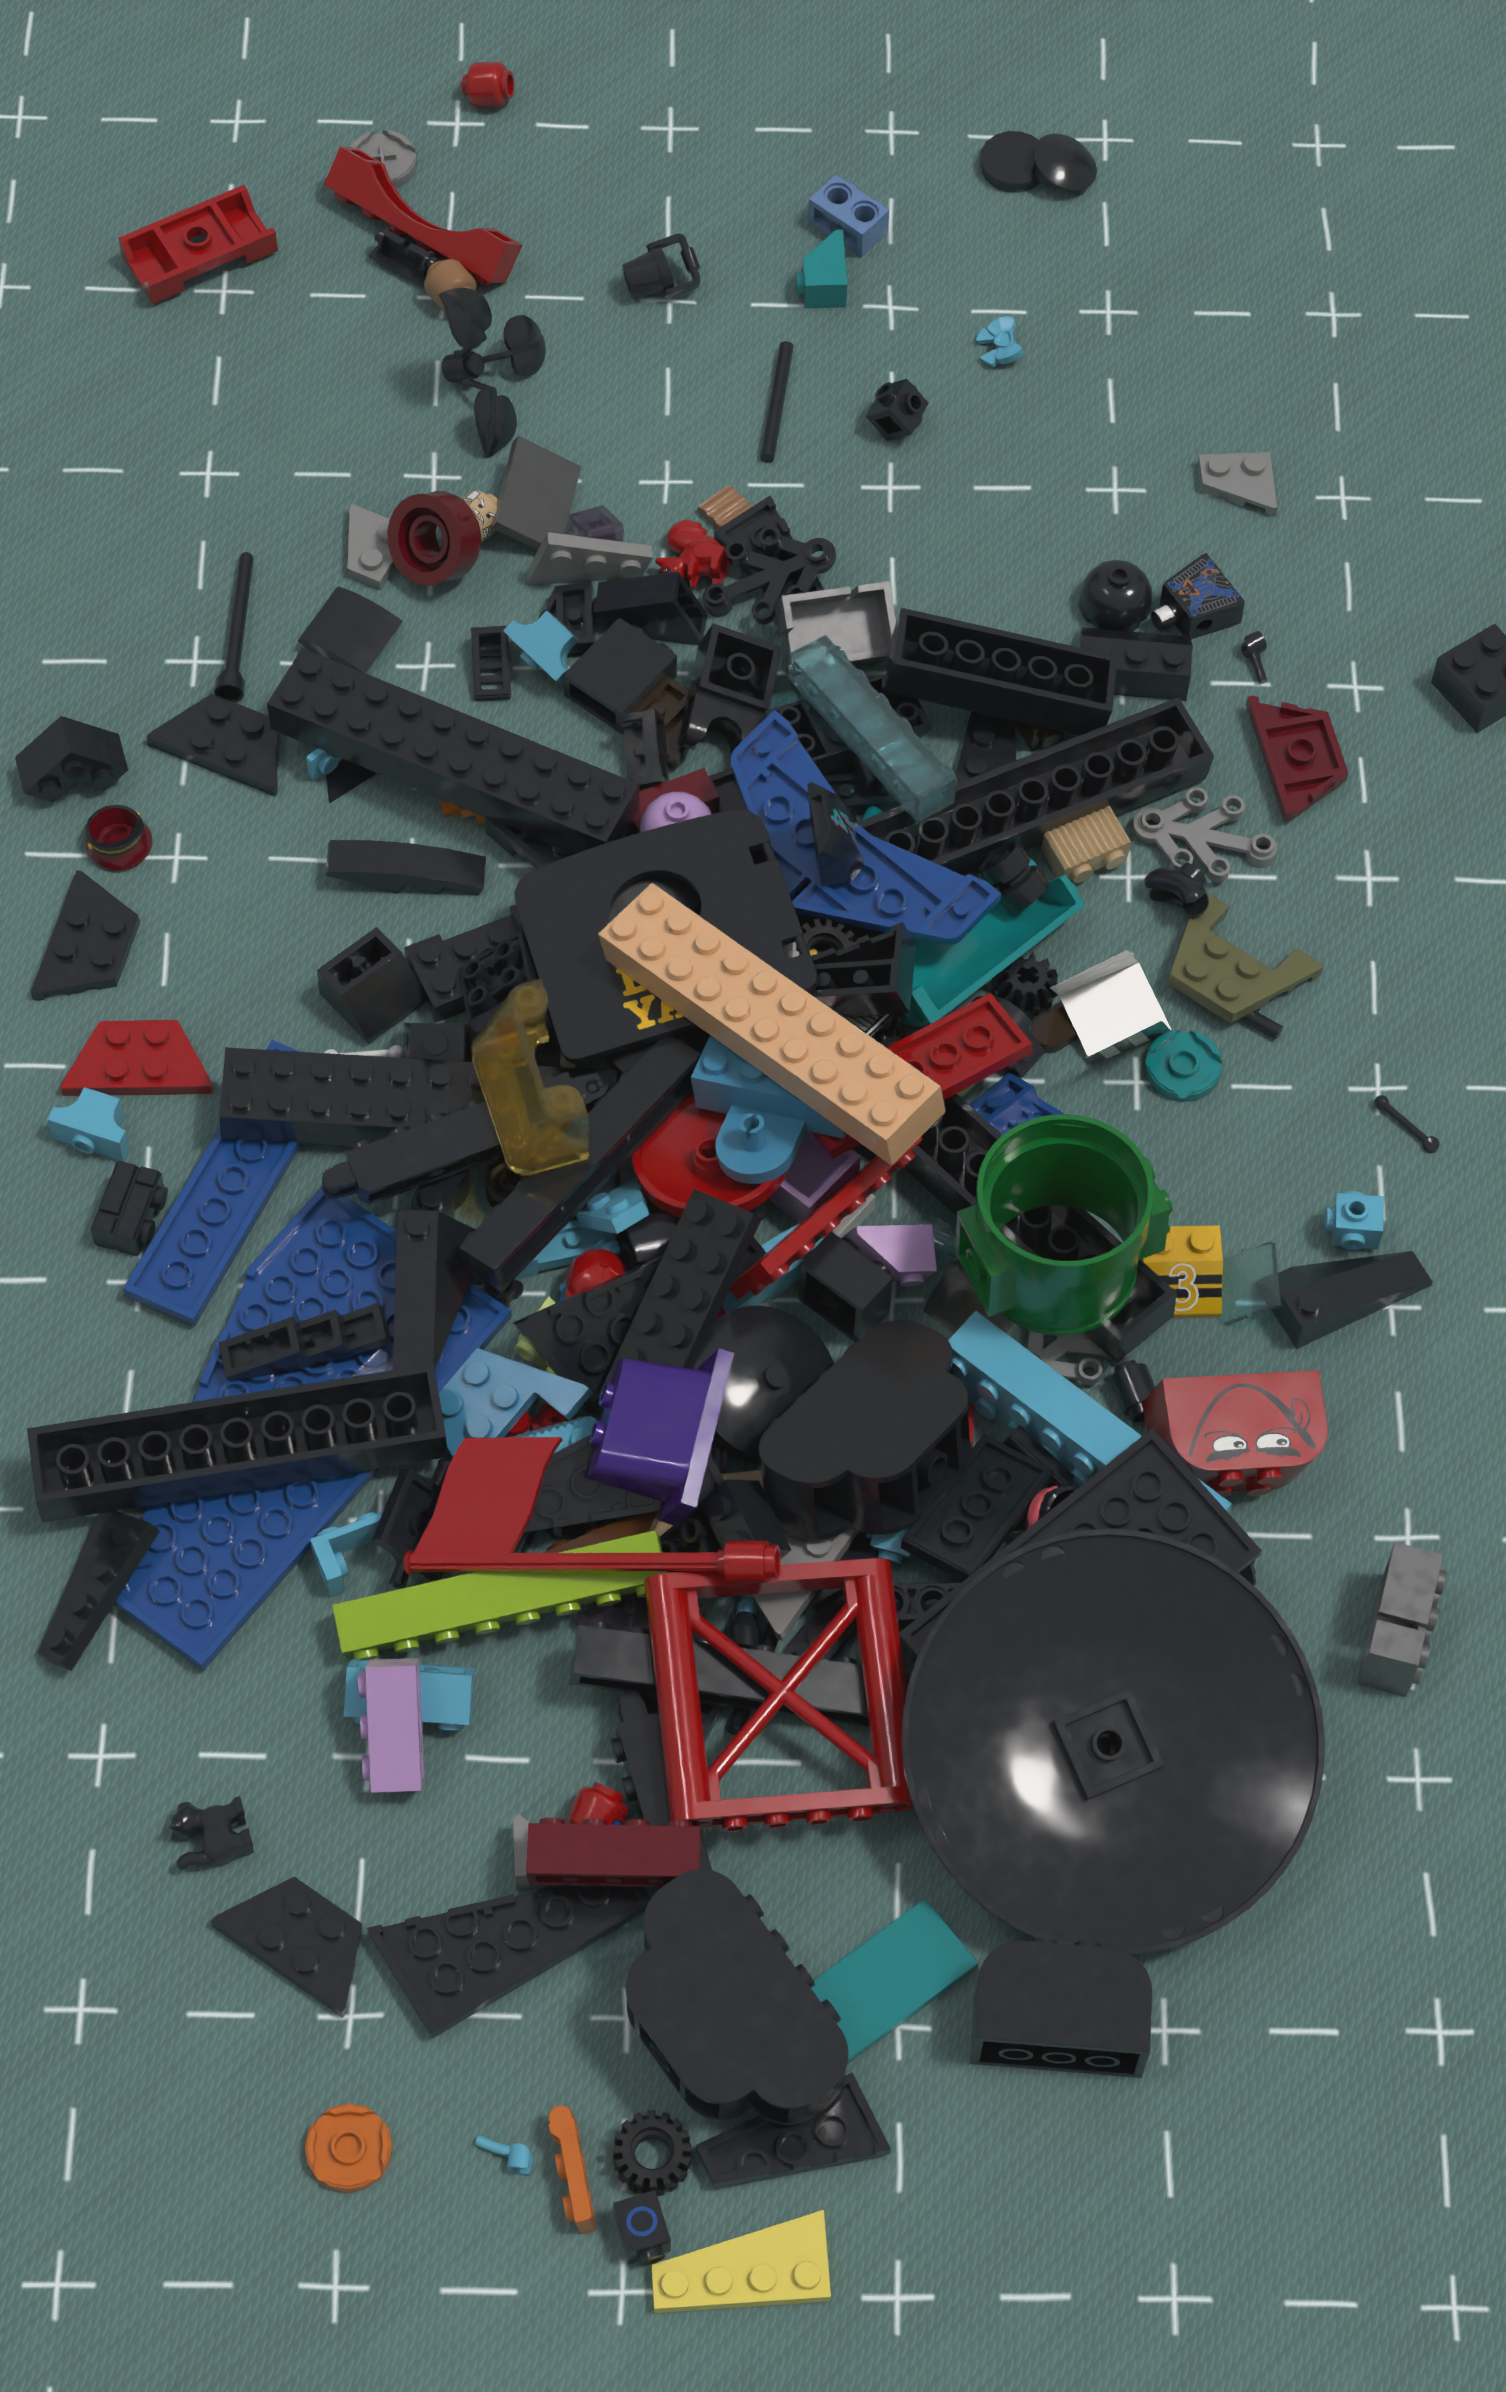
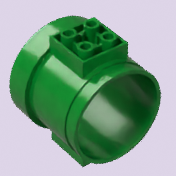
M1056 1114L1037 1117L1023 1122L1007 1131L992 1145L979 1170L976 1205L957 1211L955 1253L988 1317L1002 1313L1012 1322L1030 1331L1046 1335L1067 1336L1096 1329L1110 1321L1123 1309L1135 1286L1138 1260L1165 1251L1167 1233L1170 1232L1169 1215L1173 1211L1168 1193L1164 1189L1159 1190L1154 1181L1155 1172L1151 1162L1143 1156L1137 1146L1126 1135L1116 1128L1093 1118L1071 1114ZM1054 1205L1070 1206L1088 1211L1103 1219L1118 1233L1123 1243L1107 1253L1090 1259L1057 1261L1024 1251L1010 1242L1000 1230L1014 1217L1028 1210Z

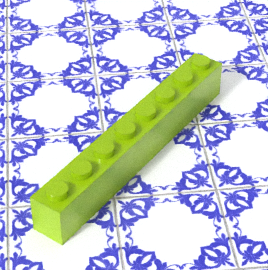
M654 1530L559 1553H663L659 1535ZM667 1571L472 1572L333 1604L332 1607L342 1654L347 1658L354 1657L356 1660H374L379 1657L378 1651L394 1648L395 1653L409 1652L419 1648L418 1642L435 1639L436 1644L448 1643L460 1639L459 1633L474 1629L477 1635L487 1634L500 1630V1623L515 1620L516 1625L531 1624L541 1620L539 1614L556 1611L557 1616L570 1615L581 1611L580 1605L595 1601L598 1607L609 1606L621 1602V1595L634 1592L637 1593V1597H646L644 1580L652 1575L667 1573Z

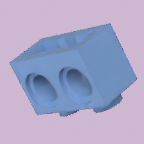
M835 175L809 199L808 222L828 236L835 230L843 229L844 246L862 258L888 233L889 209L880 201L874 200L861 192L853 183L846 182Z

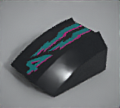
M810 782L807 784L809 811L821 886L852 882L864 867L863 857L858 850L855 827L858 825L856 815L852 808L839 796L818 784Z

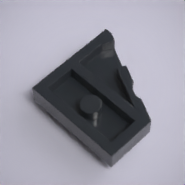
M592 582L555 586L548 599L547 608L539 616L540 618L548 611L579 639L568 654L586 652L595 643V616L592 605L594 589Z

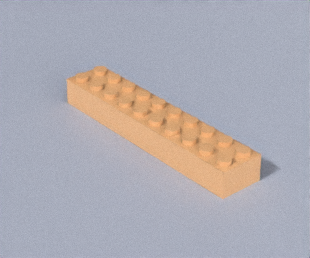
M651 883L598 933L605 958L609 963L891 1166L946 1112L940 1085L655 884Z

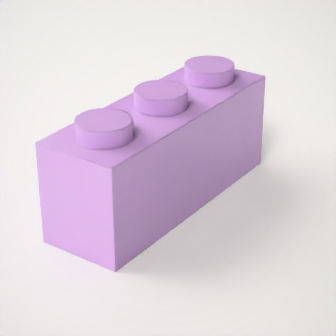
M420 1658L369 1660L365 1667V1672H359L358 1675L359 1697H366L367 1713L361 1714L360 1717L361 1738L368 1739L369 1755H363L362 1758L363 1780H370L371 1793L422 1791L425 1784Z

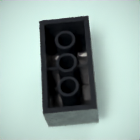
M1037 1937L1033 1938L1032 1941H1012L997 1947L986 1957L979 1973L973 2004L970 2064L1142 2078L1150 2054L1152 1984L1148 1972L1141 1962L1131 1954L1115 1948L1100 1947V1944L1094 1941H1078L1075 1945L1057 1944V1940L1053 1938Z

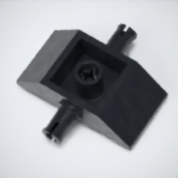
M825 666L821 667L823 677L818 668L812 670L808 675V681L812 685L816 696L765 711V717L775 710L789 721L797 733L800 743L823 776L858 773L868 793H874L872 783H874L877 791H880L888 782L880 767L894 763L931 729V722L918 699L884 692L886 674L838 689L829 668Z

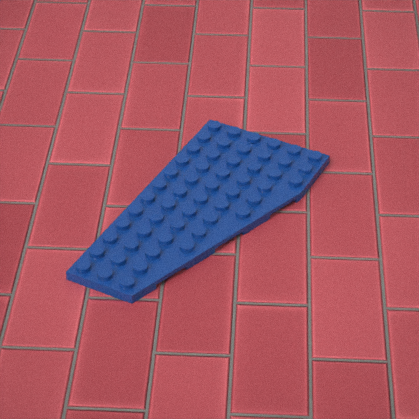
M321 1187L250 1265L246 1274L247 1279L227 1325L220 1333L200 1379V1387L193 1402L393 1370L397 1231L347 1196L334 1200L332 1198L329 1199L327 1196L325 1197ZM471 1282L465 1294L463 1306L460 1312L458 1311L450 1330V1337L435 1370L438 1392L443 1389L477 1348L484 1350L512 1318L509 1308ZM375 1303H379L384 1308L391 1344L327 1363L271 1375L231 1381L225 1376L219 1342L290 1317H294L298 1322L335 1309L340 1315H344ZM380 1468L148 1505L142 1520L151 1523L160 1532L114 1603V1606L204 1671L311 1548L310 1539L316 1537L322 1530L329 1528Z

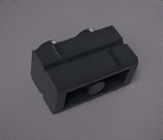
M123 1161L116 1162L91 1226L94 1244L111 1250L118 1249L120 1252L134 1256L140 1254L143 1243L150 1244L155 1232V1221H152L156 1209L163 1210L168 1197V1188L164 1187L162 1173L158 1170L143 1166L137 1167L135 1164Z

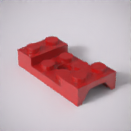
M241 185L118 238L121 257L152 304L183 292V281L239 257H243L248 264L278 251L276 232L273 227L267 230L256 214L245 185ZM195 236L206 238V240L201 243H192L189 241L191 238Z

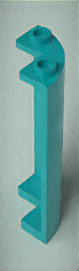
M1030 858L1029 866H1037L1036 863ZM1066 875L1048 881L1049 886L1036 901L1014 913H1010L1000 900L960 942L954 945H944L913 938L916 942L911 1007L910 1013H903L901 1022L916 1027H926L949 1013L1086 906L1079 896L1077 887Z

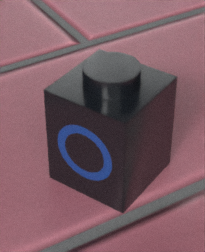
M656 2190L613 2203V2215L628 2264L639 2261L641 2266L651 2265L664 2259V2253L671 2252V2239Z

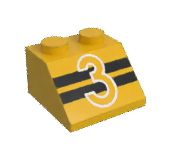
M1220 1225L1170 1226V1232L1167 1233L1165 1251L1141 1260L1177 1292L1175 1311L1172 1318L1221 1317L1223 1254Z

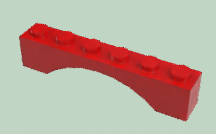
M340 146L324 183L325 186L335 191L333 196L347 204H353L354 202L362 207L361 213L374 220H385L390 223L388 228L394 233L404 237L410 235L417 239L416 245L428 252L432 251L435 253L437 251L445 256L444 260H458L466 269L473 272L472 277L476 281L487 286H491L492 283H506L523 246L494 228L453 231L428 222L413 211L399 195L390 180L384 163L355 147Z

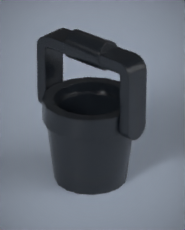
M680 233L646 245L647 253L621 265L625 282L632 298L660 292L664 293L665 298H671L700 286V275L698 272L700 264L694 248L689 247L686 237ZM679 243L682 250L680 253L686 270L691 274L693 281L674 287L672 274L662 248Z

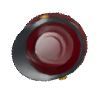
M105 806L90 816L85 826L86 850L95 863L106 869H130L140 864L151 850L152 835L149 827L143 822L140 813L128 806Z

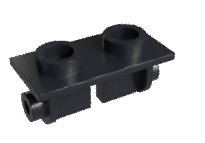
M380 228L377 230L374 240L378 242V245L369 254V258L423 287L429 267L437 261H442L436 258V253L428 252L413 243L406 242L405 239L394 234L390 228L385 230Z

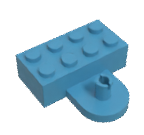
M709 1036L692 1073L691 1082L697 1108L727 1114L716 1138L715 1148L719 1166L728 1177L746 1184H760L780 1177L792 1165L807 1131L845 1138L846 1132L714 1037Z

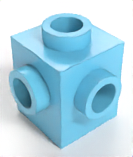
M1358 1191L1336 1193L1333 1207H1326L1324 1230L1331 1231V1246H1339L1349 1251H1357L1363 1248L1378 1249L1384 1226V1196L1365 1195Z

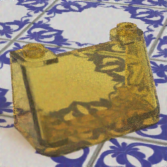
M542 979L516 986L476 1037L472 1045L473 1064L506 1163L513 1172L520 1175H532L589 1159L588 1112L581 1094L578 1090L568 1085H557L545 1089L535 1060L536 1046L540 1042H548V1032L545 1026L548 998Z

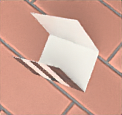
M1128 950L1051 987L1059 995L1088 1055L1084 1059L1092 1065L1155 1039L1171 1030L1139 962Z

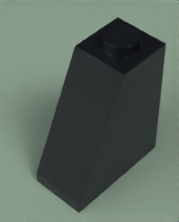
M679 572L599 582L596 598L592 602L594 616L600 621L606 631L620 617L630 625L634 624L640 627L653 640L699 645V642L704 637L708 614Z

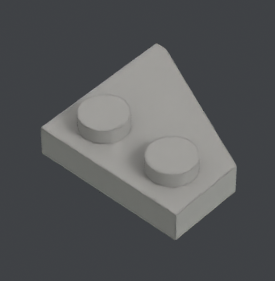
M1270 452L1199 454L1197 464L1202 493L1217 498H1226L1231 503L1242 507L1247 502L1264 508L1265 515L1276 516L1278 506Z

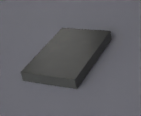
M518 436L512 443L497 502V510L491 528L536 550L539 549L547 532L565 534L581 466Z

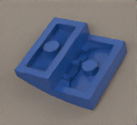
M1010 1072L969 1104L1002 1135L1028 1120L1047 1115L1064 1114L1039 1099L1034 1086Z

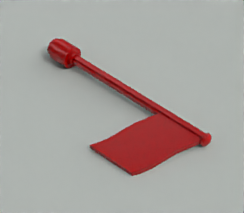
M561 1437L465 1438L448 1466L434 1514L414 1553L410 1550L403 1557V1568L409 1575H412L413 1572L718 1571L719 1574H725L727 1583H768L769 1579L779 1578L781 1568L779 1546L769 1545L768 1541H727L725 1549H719L718 1552L513 1553L532 1517L546 1468L555 1450L563 1441Z

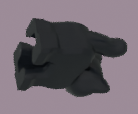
M240 1796L235 1797L229 1804L214 1805L205 1809H199L190 1802H183L178 1805L177 1811L171 1817V1825H169V1828L173 1831L172 1840L192 1838L199 1833L202 1838V1851L188 1852L180 1856L176 1863L179 1869L185 1870L191 1866L224 1865L238 1856L254 1853L249 1828L239 1833L232 1830L234 1827L247 1825Z

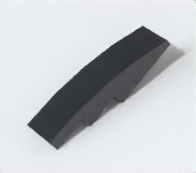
M330 840L328 843L326 876L398 893L401 887L405 886L439 894L444 887L479 896L484 889L486 856L411 843L373 840Z
M375 1303L344 1315H340L335 1309L298 1322L294 1317H290L219 1342L225 1376L231 1381L311 1367L350 1357L391 1344L384 1308L379 1303Z

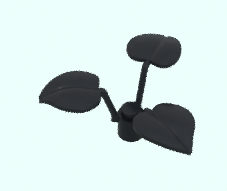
M469 288L451 289L440 293L439 297L445 307L451 333L462 349L455 350L453 354H448L444 357L442 372L445 379L451 383L462 382L464 387L471 386L481 390L475 398L474 414L484 455L489 457L498 452L513 438L517 427L516 412L511 400L507 396H497L495 387L475 381L474 379H477L483 373L485 363L510 357L512 369L517 375L528 376L536 373L541 368L545 359V341L540 328L530 317L517 315L510 318L504 328L503 338L508 349L507 351L483 357L471 351L479 347L487 339L484 331L491 326V310L487 300L481 293Z

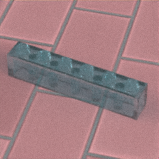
M824 635L789 653L788 679L917 823L955 803L957 778L953 770L941 763L935 756L929 743L921 741L913 732L908 720L900 717L892 709L887 697L883 693H878L872 687L866 674L861 669L857 670L840 646H835Z

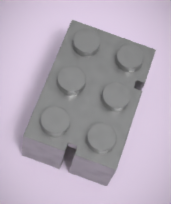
M890 581L857 585L852 591L849 586L784 595L775 602L779 634L787 635V638L781 642L786 675L808 673L815 668L821 671L822 666L836 669L888 661L891 637L896 624Z
M1397 1542L1394 1543L1381 1581L1358 1680L1359 1685L1405 1697L1411 1683L1419 1685L1422 1671L1425 1669L1431 1645L1428 1643L1430 1635L1434 1631L1439 1608L1437 1604L1439 1596L1442 1595L1447 1577V1571L1440 1569L1443 1554Z

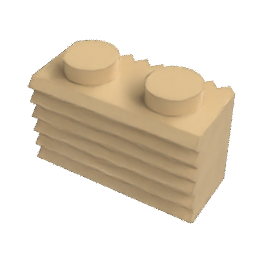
M1107 806L1104 809L1093 812L1091 815L1087 814L1084 818L1080 817L1078 820H1073L1071 823H1067L1057 829L1054 828L1052 831H1047L1043 836L1041 852L1044 854L1056 877L1066 875L1070 881L1073 880L1074 883H1081L1090 878L1095 870L1105 866L1110 870L1123 864L1126 857H1128L1131 841L1111 807Z

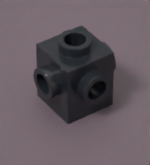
M908 379L893 383L887 382L875 393L876 399L866 418L887 441L913 433L922 422V415L929 402Z

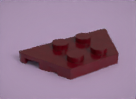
M1248 696L1246 707L1283 820L1288 822L1347 780L1348 770L1328 712L1312 708L1302 709L1297 705L1284 702L1281 703V707L1259 703L1260 697Z

